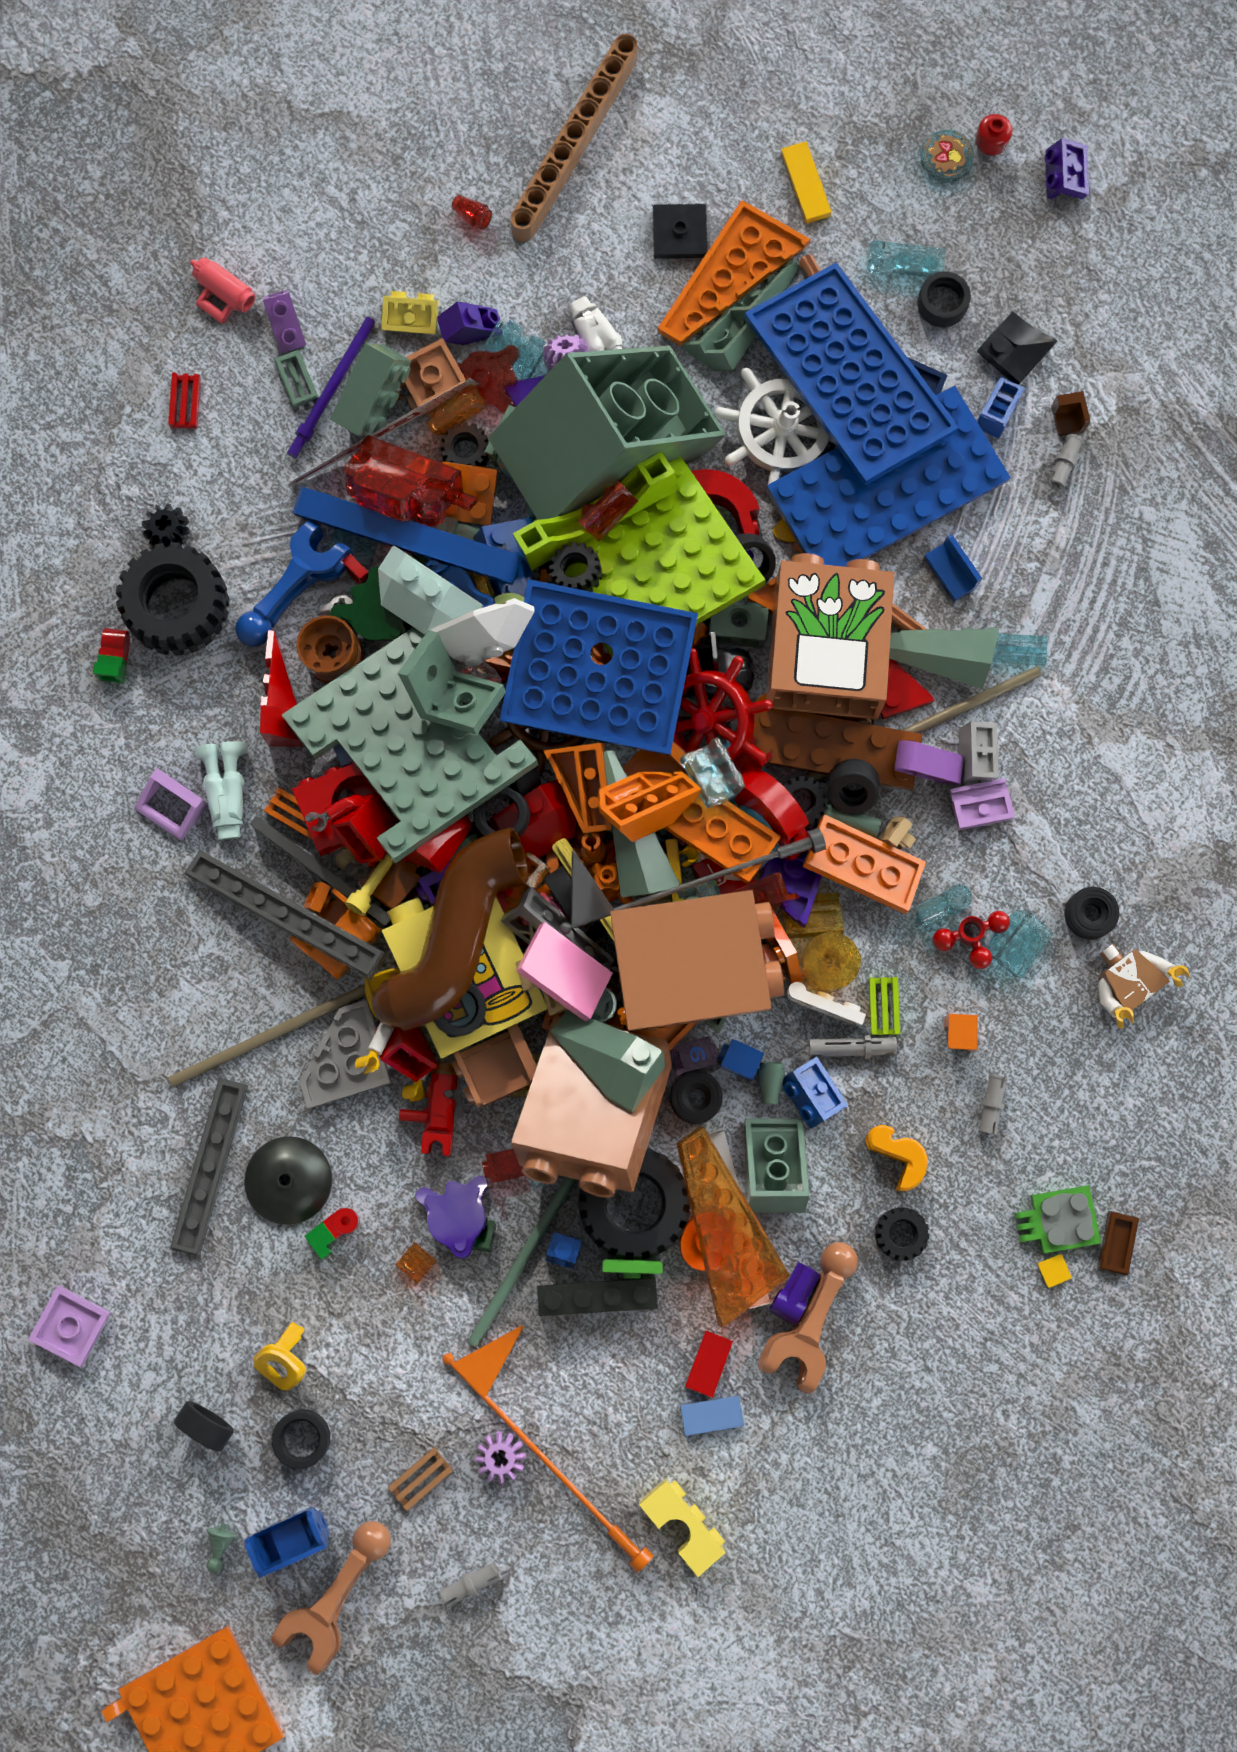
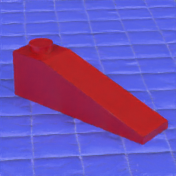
M268 630L266 667L270 669V674H265L263 678L265 695L267 697H261L260 734L269 747H302L301 741L282 717V714L297 705L298 701L279 639L274 630Z

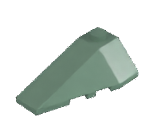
M570 1010L564 1012L550 1031L571 1058H574L582 1067L584 1073L601 1089L603 1095L608 1100L631 1113L634 1112L666 1067L663 1051L637 1036L592 1018L585 1022Z

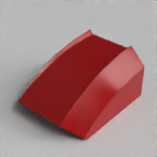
M468 815L456 821L401 860L430 868L432 871L441 874L472 828Z

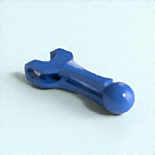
M312 520L305 522L291 538L290 549L292 559L278 583L264 599L253 607V611L242 614L237 620L235 631L238 639L250 647H258L266 643L268 630H272L271 627L276 625L290 604L317 581L338 579L346 570L342 560L349 554L353 556V550L346 544L337 543L327 552H316V548L323 538L321 526Z

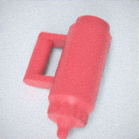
M201 258L199 261L194 259L190 261V264L194 267L192 271L193 277L204 287L203 292L196 301V305L211 317L223 324L233 309L245 313L253 306L256 295L252 293V289L215 261H210L207 258ZM211 293L227 304L223 311L207 300Z

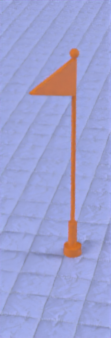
M519 1326L456 1362L451 1353H446L442 1358L443 1363L450 1365L609 1530L607 1534L631 1558V1561L628 1563L636 1573L641 1571L654 1555L645 1546L640 1550L616 1524L612 1526L487 1395L523 1326Z

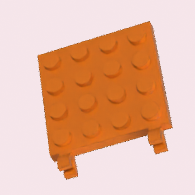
M229 1625L120 1687L118 1691L122 1698L107 1705L101 1711L107 1723L128 1710L149 1752H261L285 1736Z

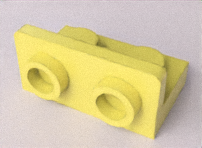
M390 291V296H383L381 330L437 334V316L440 300H434V294L418 293L417 298H408L407 292Z

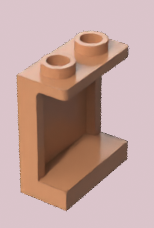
M517 1023L508 1027V1031L463 1052L457 1051L454 1053L456 1060L451 1063L458 1078L464 1076L468 1087L463 1088L470 1105L476 1103L477 1107L481 1109L531 1086L537 1065Z

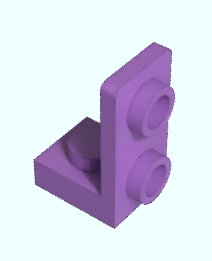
M288 289L262 297L280 352L285 353L304 347L306 342Z

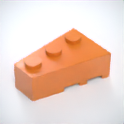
M604 743L544 751L583 833L613 830L612 823L599 812L598 791L607 786L603 754L606 751V745Z

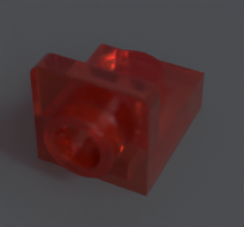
M514 1148L486 1154L487 1161L482 1162L485 1179L491 1178L493 1184L525 1176L522 1173L523 1166H520Z

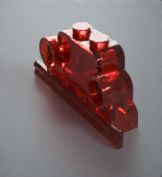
M370 435L360 443L361 449L344 467L346 491L349 496L356 498L358 505L401 522L409 521L415 517L416 521L420 524L436 526L445 520L446 510L452 504L470 511L478 501L477 497L463 492L461 470Z

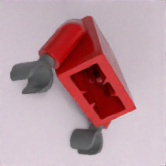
M377 792L374 795L361 796L356 794L340 799L325 808L326 812L322 814L310 812L305 817V820L308 822L318 818V823L310 829L319 832L325 829L328 820H332L329 826L358 861L349 862L345 867V872L352 875V878L356 881H363L367 877L366 869L374 867L382 860L386 851L379 844L377 837L395 826L394 819L386 810L387 805Z

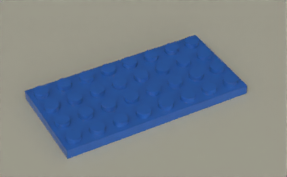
M837 262L745 312L744 319L864 486L958 433L959 426Z
M955 385L937 394L936 397L959 426L958 433L868 485L864 486L844 456L836 448L766 486L767 493L803 553L822 557L824 565L846 567L849 561L866 559L998 488L1011 479Z

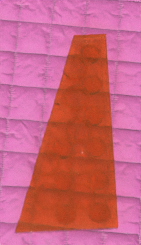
M698 1127L676 1144L718 1326L725 1327L790 1275L704 1127Z

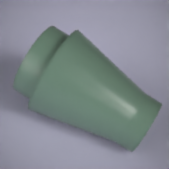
M760 1062V1069H757L761 1091V1103H779V1095L786 1070H783V1063Z

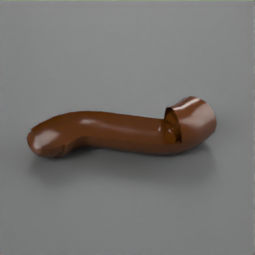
M509 827L494 831L474 840L459 851L446 868L438 887L419 962L413 968L391 974L388 980L382 982L374 992L372 998L373 1010L377 1019L383 1025L391 1028H401L403 1031L423 1026L439 1019L454 1008L469 989L478 968L496 894L509 888L527 884L528 867L524 849L514 828Z

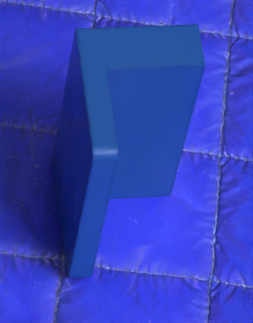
M952 534L946 537L943 544L923 557L953 603L976 590L982 580L981 575Z

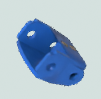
M309 1507L260 1529L248 1536L244 1542L252 1566L258 1577L261 1578L325 1549L329 1545V1529L322 1512L316 1510L315 1507Z

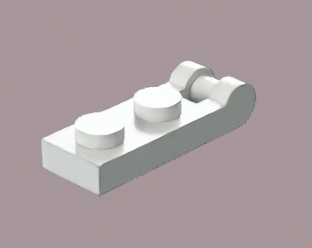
M801 982L792 983L786 992L787 998L790 1001L858 1028L863 1024L866 1016L865 1013L860 1012L861 1007L850 1002H845L844 1005L833 1001L834 997L821 991H818L817 995L808 992Z

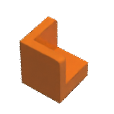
M946 1015L944 1017V1028H948L947 1047L949 1049L967 1050V1052L976 1051L978 1015Z

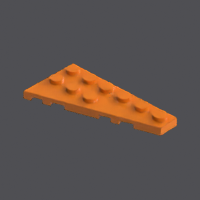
M741 200L659 325L657 333L679 346L683 345L810 245L811 239Z

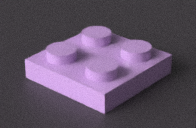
M57 1286L28 1340L79 1367H83L112 1312L62 1286Z

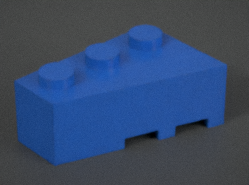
M533 517L482 526L473 536L474 541L522 557L513 585L485 577L489 593L493 598L504 593H515L525 597L528 579L532 580V571L519 551L513 533L531 524Z

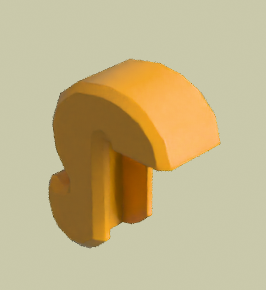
M878 1125L871 1128L865 1136L867 1148L905 1163L895 1191L906 1192L917 1187L923 1180L927 1169L928 1157L924 1147L916 1140L910 1138L892 1140L891 1135L895 1130L890 1126Z

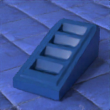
M1000 377L977 421L983 432L996 438L1001 437L1025 390L1024 387ZM1002 390L1010 395H1013L1014 398H1011L1003 393H1000L999 391Z

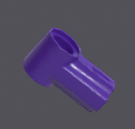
M797 1262L784 1288H781L775 1296L769 1312L795 1326L807 1306L806 1300L821 1274Z

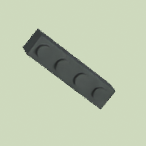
M656 1278L537 1286L539 1316L658 1309Z

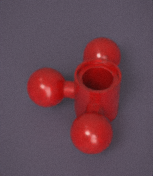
M1003 911L992 912L988 916L987 921L984 922L976 916H969L962 920L956 931L952 932L946 928L937 930L933 935L932 941L938 950L948 951L954 946L955 941L960 940L963 944L972 947L969 955L971 965L977 969H985L992 962V954L989 949L982 947L980 941L986 931L991 930L994 933L1005 932L1010 926V918ZM967 924L975 925L979 930V935L974 938L966 936L963 930L964 926Z

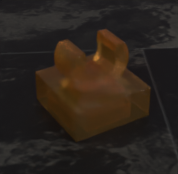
M414 1242L395 1265L418 1284L437 1260L418 1243Z

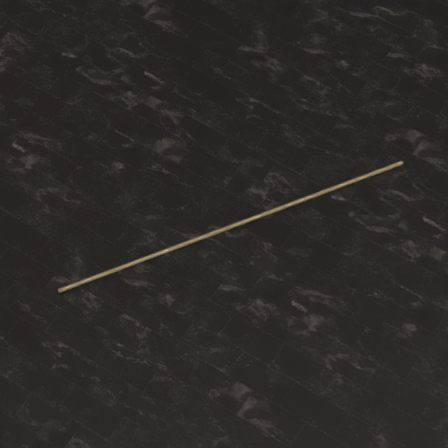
M1035 666L902 730L920 734L1042 675L1038 666ZM813 772L805 775L818 782L829 777V775ZM663 842L660 845L664 853L666 854L665 843ZM554 895L549 896V898L553 897L554 901L559 903ZM518 916L515 920L521 923L522 918ZM364 984L169 1076L168 1080L171 1086L175 1087L365 997Z

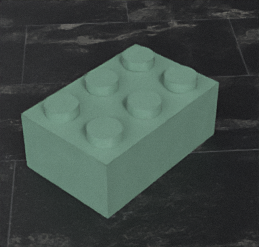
M365 343L330 420L358 436L371 435L385 427L387 422L385 416L389 408H392L397 402L399 396L397 391L400 384L404 383L410 374L411 369L409 365L412 360L383 344Z

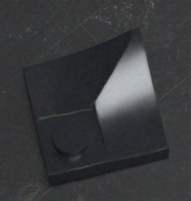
M1012 311L976 352L1009 381L1019 385L1052 349L1057 340L1036 329Z

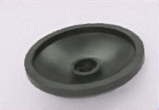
M291 1136L276 1138L262 1145L251 1157L245 1172V1192L251 1206L263 1218L277 1224H298L315 1216L326 1204L332 1189V1170L325 1154L312 1142ZM284 1174L290 1176V1183L286 1186L282 1185L280 1181Z

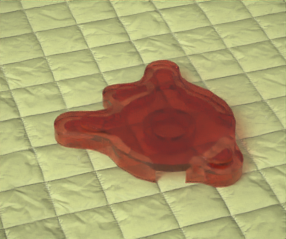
M508 345L503 350L492 353L475 351L469 353V357L461 364H457L466 380L470 378L478 383L459 394L466 403L478 407L494 406L503 414L509 405L515 407L514 402L506 394L505 390L508 386H515L518 382V378L513 370V365L520 355L516 346Z

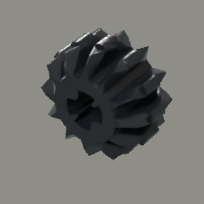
M167 503L164 510L159 505H156L155 513L146 511V515L150 520L142 521V526L146 529L143 531V536L145 539H149L151 547L155 548L156 544L163 543L167 548L171 542L185 544L186 540L183 535L190 534V529L186 526L189 524L187 516H182L183 512L180 508L177 507L173 510L171 504Z

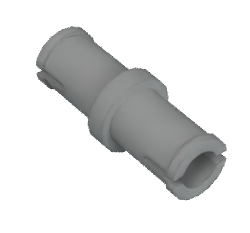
M1075 434L1066 436L1061 453L1056 455L1054 460L1055 467L1048 480V485L1056 490L1065 488L1070 471L1075 469L1077 464L1076 457L1083 444V439Z
M989 1074L986 1097L981 1102L984 1108L979 1128L980 1132L995 1135L998 1133L1000 1112L1005 1107V1104L1002 1102L1007 1077Z
M493 1561L472 1574L470 1572L464 1574L463 1579L440 1589L441 1598L444 1604L446 1603V1607L449 1608L470 1595L475 1597L479 1595L481 1589L502 1580L501 1572Z

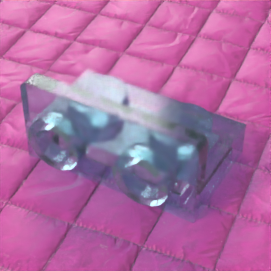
M509 319L508 322L498 321L483 350L523 377L531 378L543 357L546 342L534 334H531L529 337L522 332L523 327L513 320Z
M719 738L713 739L706 747L684 754L680 759L689 778L702 789L699 796L707 809L734 799L745 787L741 773L735 768L727 749L722 745Z
M1016 910L1009 916V928L1005 932L996 935L990 941L988 949L992 954V958L999 961L1014 977L1022 978L1054 933L1033 913Z

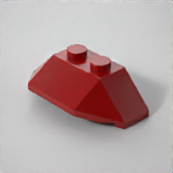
M557 779L540 785L523 796L529 805L530 822L525 832L519 838L524 849L527 866L553 850L552 846L557 841L563 838L568 841L575 835L578 821ZM512 803L492 816L487 824L495 831L515 826L518 820L517 806ZM480 832L477 833V839L483 837Z

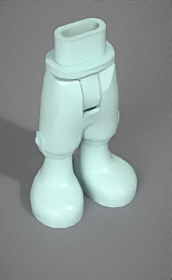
M239 741L220 743L224 763V778H221L218 768L219 746L217 744L197 746L194 748L195 756L203 761L207 775L204 777L202 787L206 790L208 806L213 821L212 825L213 828H217L218 840L241 838L240 826L243 825V821H241L243 816L242 786L244 785L242 775L237 772V760L239 756L247 753V743Z

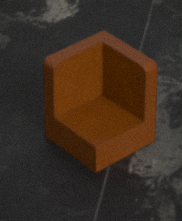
M1084 391L1056 396L1051 409L1058 436L1085 432L1090 424V416Z

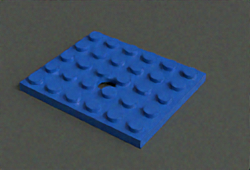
M528 579L523 602L534 606V613L513 651L500 722L670 756L698 613ZM598 643L609 645L613 651L612 660L605 665L596 664L590 656L591 649Z

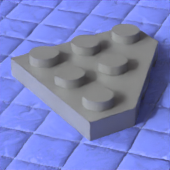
M367 1000L341 1007L334 1016V1020L317 1047L313 1059L299 1080L307 1109L392 1083L387 1064L380 1060L379 1055H377L379 1068L376 1071L364 1074L366 1066L358 1069L355 1067L357 1058L369 1054L368 1047L376 1031Z

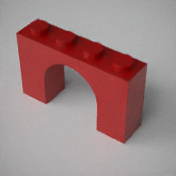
M352 760L350 765L341 769L337 766L326 770L324 776L317 779L306 778L297 783V787L292 789L304 820L310 812L319 814L326 812L325 808L337 802L340 793L347 786L355 782L367 781ZM318 818L311 822L305 820L321 857L346 847L329 826L332 822L331 819L327 821L325 829L320 832L310 829L318 823Z

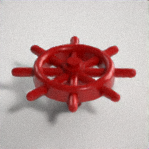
M691 647L688 663L690 674L685 678L680 708L690 714L691 718L680 721L677 718L673 742L699 768H713L717 787L720 791L725 792L728 790L729 785L724 765L733 762L743 753H746L760 763L766 760V754L750 743L754 732V714L771 710L773 703L769 699L751 703L747 692L735 680L744 663L742 657H734L725 674L718 671H701L697 651ZM704 683L718 687L710 703ZM693 687L698 706L684 697ZM727 695L734 704L733 708L729 706L721 708ZM737 718V732H734L725 724H730V721L733 722ZM694 729L695 732L689 743H687L681 732ZM717 734L731 743L722 753ZM704 737H706L710 755L697 751Z

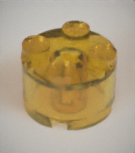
M828 931L816 936L809 942L801 955L800 966L803 979L811 988L824 993H833L845 989L856 978L861 966V954L856 944L847 936L837 932ZM832 957L835 960V966L827 968L825 966L826 959Z

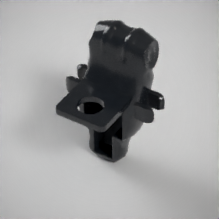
M711 631V636L701 637V646L692 647L697 651L701 671H718L725 674L733 658L736 656L742 657L744 663L735 680L745 691L752 688L754 673L752 671L753 660L748 651L740 648L730 650L718 648L715 631ZM689 666L687 668L686 676L690 674ZM704 683L708 700H711L718 687Z

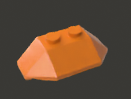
M638 772L599 789V812L631 842H634L673 824L701 793L702 789L683 772H673V774L665 772Z

